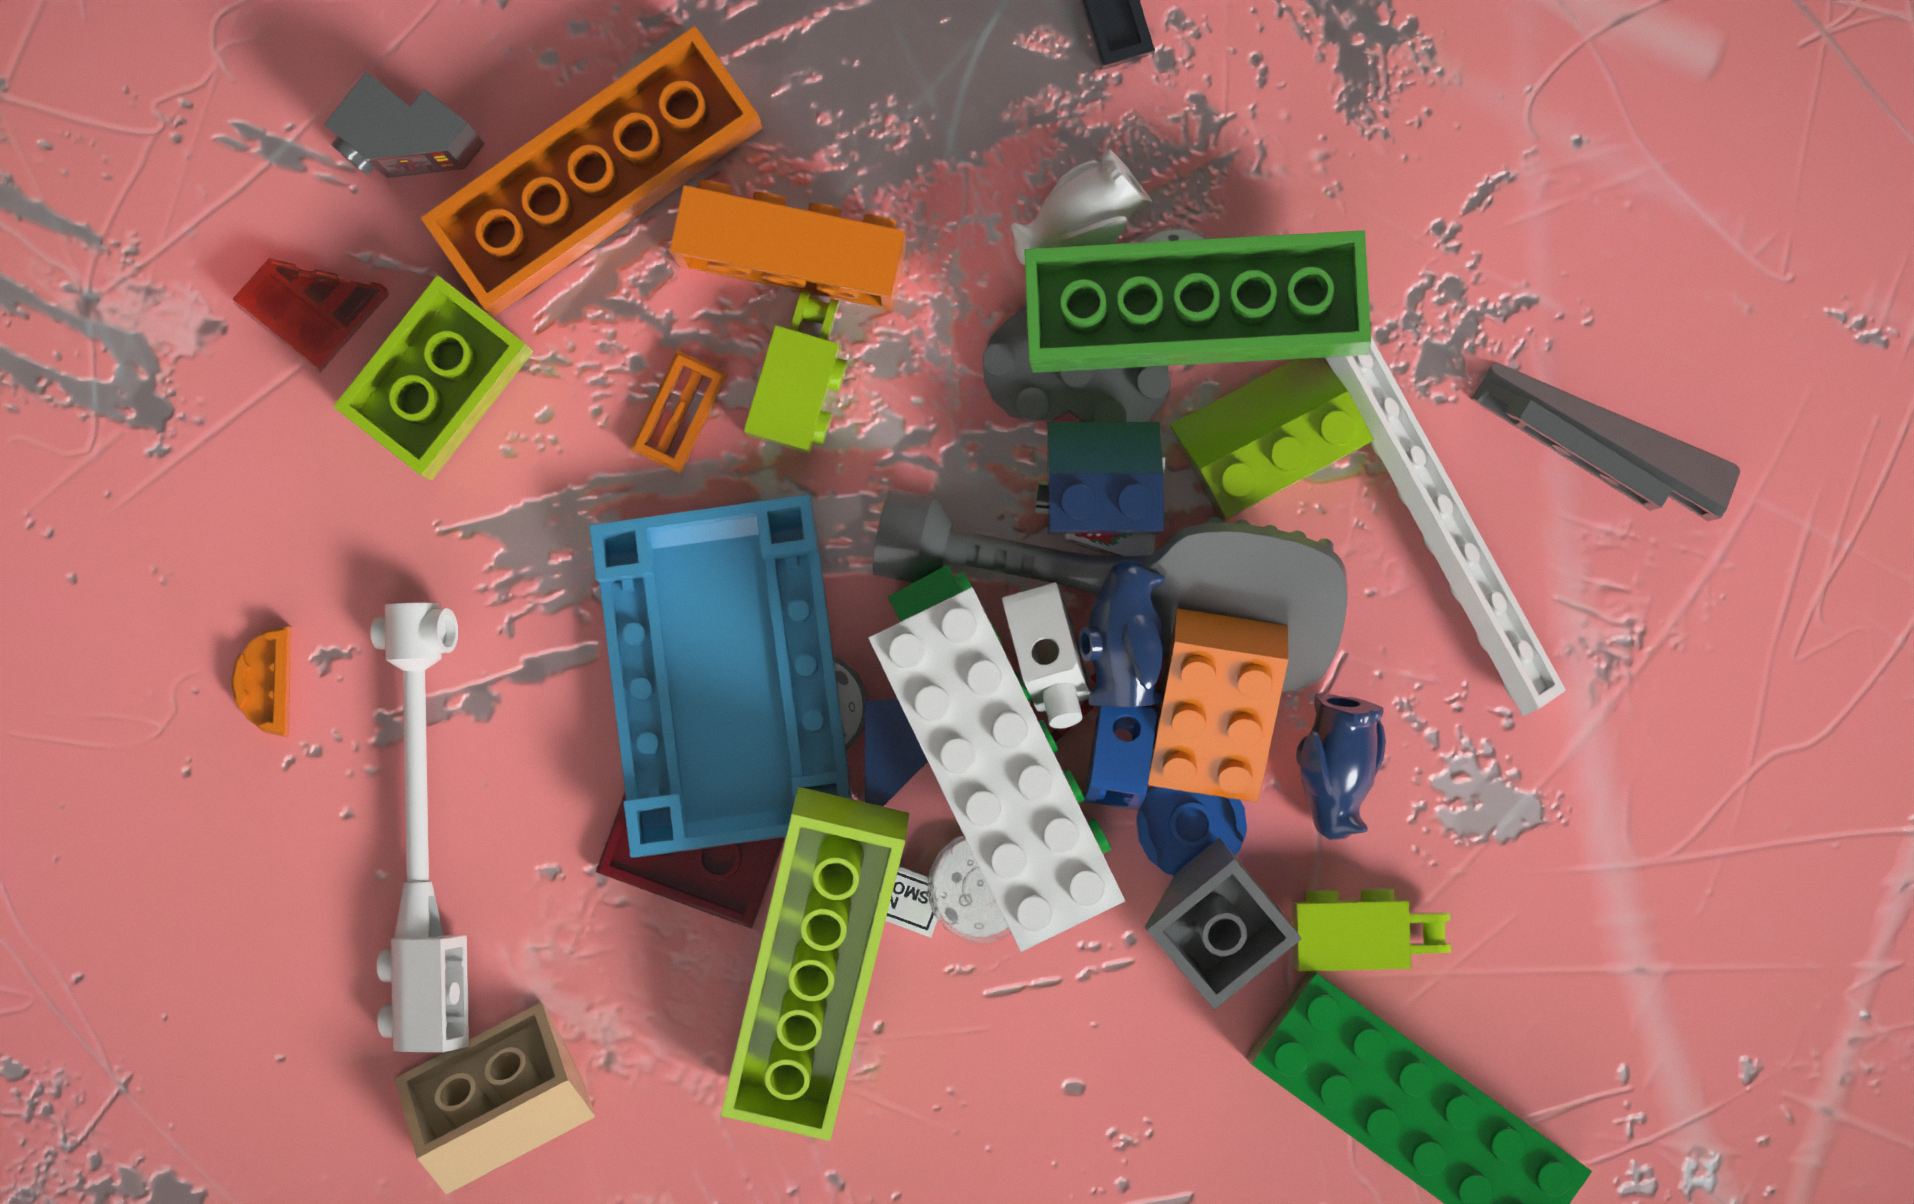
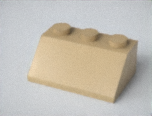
M542 1002L469 1039V1047L446 1051L394 1078L416 1158L446 1195L595 1117L582 1076L547 1008Z

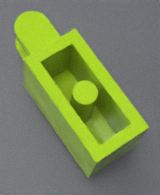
M802 290L790 329L775 325L744 429L747 437L811 455L814 443L824 445L832 419V413L824 411L829 390L840 391L848 360L839 358L841 353L840 344L829 341L838 312L839 300L831 298L830 302L826 303L810 298V292ZM804 319L823 324L819 337L800 332Z
M1361 889V899L1339 900L1338 890L1305 891V901H1291L1292 925L1302 938L1293 946V968L1298 971L1411 969V954L1452 952L1451 943H1446L1445 922L1451 921V914L1449 912L1409 913V901L1402 898L1394 899V889ZM1410 923H1423V943H1410Z

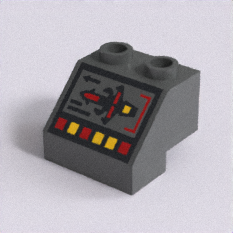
M367 72L364 73L324 123L337 136L331 146L367 176L374 168L387 178L465 169L485 144L465 120L424 89L412 105L409 106Z

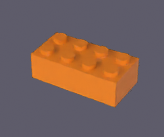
M699 180L698 188L683 186L670 247V253L679 267L798 292L805 290L812 295L894 311L907 250L905 231L895 229L897 221L873 214H864L863 222L841 217V209L820 203H809L808 211L786 206L787 198L767 192L755 191L753 199L739 197L731 194V186L708 180Z

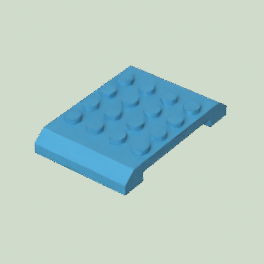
M810 494L589 525L595 576L600 584L626 793L624 809L630 857L636 858L786 837L798 787L853 799L818 533Z

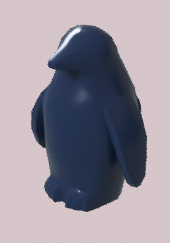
M1131 560L1119 562L1112 567L1091 610L1088 627H1083L1079 633L1081 656L1085 661L1093 662L1096 672V686L1089 694V705L1140 707L1160 704L1162 701V692L1156 687L1162 667V622L1151 602V592L1153 588L1165 582V576L1149 571L1142 564Z
M1315 694V722L1310 734L1299 743L1296 760L1300 766L1301 782L1312 811L1316 830L1329 840L1345 839L1352 834L1365 833L1368 830L1367 825L1360 817L1359 810L1363 800L1374 785L1375 776L1384 760L1386 738L1384 727L1380 721L1384 711L1383 707L1359 698Z

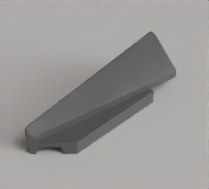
M1495 363L1490 367L1471 397V400L1649 511L1662 508L1669 497L1708 522L1720 519L1727 510L1740 475V469L1734 463L1499 363Z

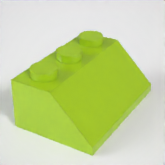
M1323 357L1294 359L1170 425L1217 516L1223 522L1374 441L1350 393Z

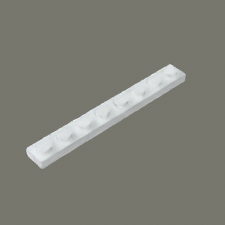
M1371 337L1368 355L1323 357L1328 361L1333 372L1350 393L1374 438V441L1371 442L1374 452L1383 461L1397 487L1399 498L1411 512L1423 534L1426 547L1435 556L1450 583L1453 596L1461 603L1477 632L1480 645L1488 652L1503 680L1507 694L1515 701L1522 716L1540 709L1565 692L1566 689L1374 340Z

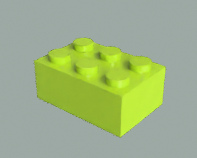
M437 275L333 407L419 475L432 481L534 351Z

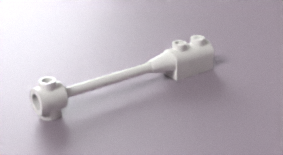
M440 603L385 604V616L374 618L371 624V640L376 649H385L386 661L403 671L407 882L403 884L394 938H391V949H382L377 959V973L380 980L392 982V1004H385L381 1007L378 1014V1029L384 1038H393V1051L446 1052L469 1047L467 935H443L432 881H429L425 670L441 660L442 653H450L454 650L458 640V623L453 611L448 608L441 609Z

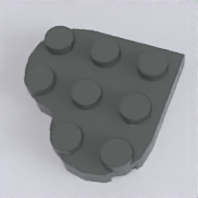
M1027 306L1004 322L993 334L982 358L984 383L993 402L1009 416L1017 417L1027 422H1051L1068 413H1071L1080 422H1148L1162 407L1171 382L1168 366L1033 373L1029 362Z

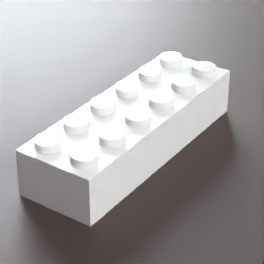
M973 587L869 637L870 643L1020 952L1125 902Z

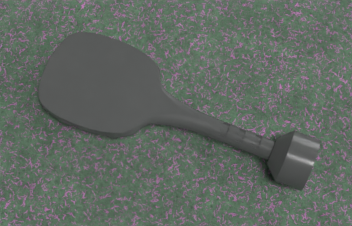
M890 488L882 509L873 555V575L914 583L944 567L946 562L1050 583L1056 582L1059 585L1082 590L1098 596L1112 567L1119 562L1131 560L1142 564L1149 571L1165 576V582L1153 588L1151 602L1162 622V654L1166 658L1168 656L1176 608L1288 625L1289 660L1282 690L1308 687L1325 675L1339 647L1348 603L1346 568L1341 558L1334 552V545L1329 539H1320L1316 542L1307 538L1302 531L1290 533L1278 530L1273 525L1265 527L1255 526L1243 519L1235 523H1223L1219 517L1215 516L1208 518L1205 524L1186 527L1175 532L1164 546L1150 555H1088L953 529V523L936 497Z

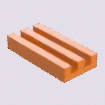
M677 351L630 450L674 472L682 474L728 375ZM683 368H689L693 372L656 449L647 446ZM706 376L712 380L675 458H672L667 453L703 377Z

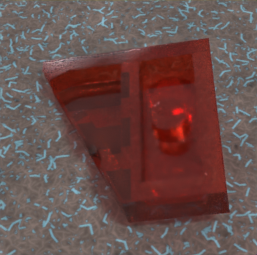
M268 258L232 300L240 310L317 372L321 373L389 296L388 289L379 283L371 282L368 285L339 278L336 273L318 269L312 271L299 269L295 264Z

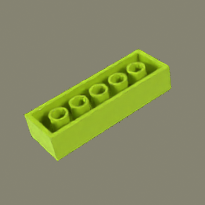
M798 787L720 1116L827 1141L831 1140L906 840L910 813Z

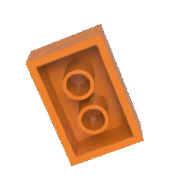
M1176 608L1161 687L1162 701L1158 704L1148 780L1149 786L1259 802L1289 660L1288 625Z

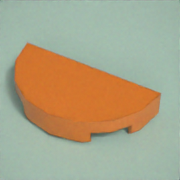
M289 626L266 630L260 636L250 641L244 651L236 658L231 677L234 702L238 708H241L247 720L256 725L262 732L288 737L292 632V627Z

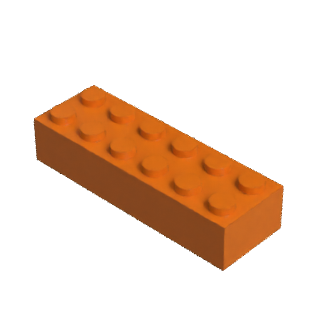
M693 26L420 218L482 307L495 317L762 130L763 126L755 109L696 26Z

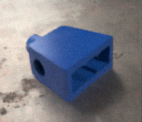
M1145 706L1099 707L1084 802L1139 810L1147 795L1157 719L1156 709ZM1115 730H1127L1133 736L1132 741L1126 742L1118 739L1115 736Z

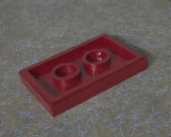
M624 793L596 873L752 929L786 837L632 858L630 857L624 809L626 793Z

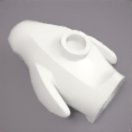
M1109 149L1103 153L1100 163L1098 161H1088L1075 166L1063 175L1052 192L1046 197L1037 216L1030 224L1013 223L1011 225L1016 257L1025 266L1024 249L1116 244L1119 235L1126 228L1128 218L1136 210L1150 205L1152 200L1128 167Z

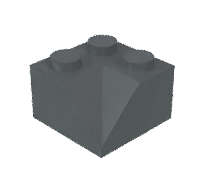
M1220 837L1176 872L1145 925L1147 932L1214 1010L1302 939L1286 915Z

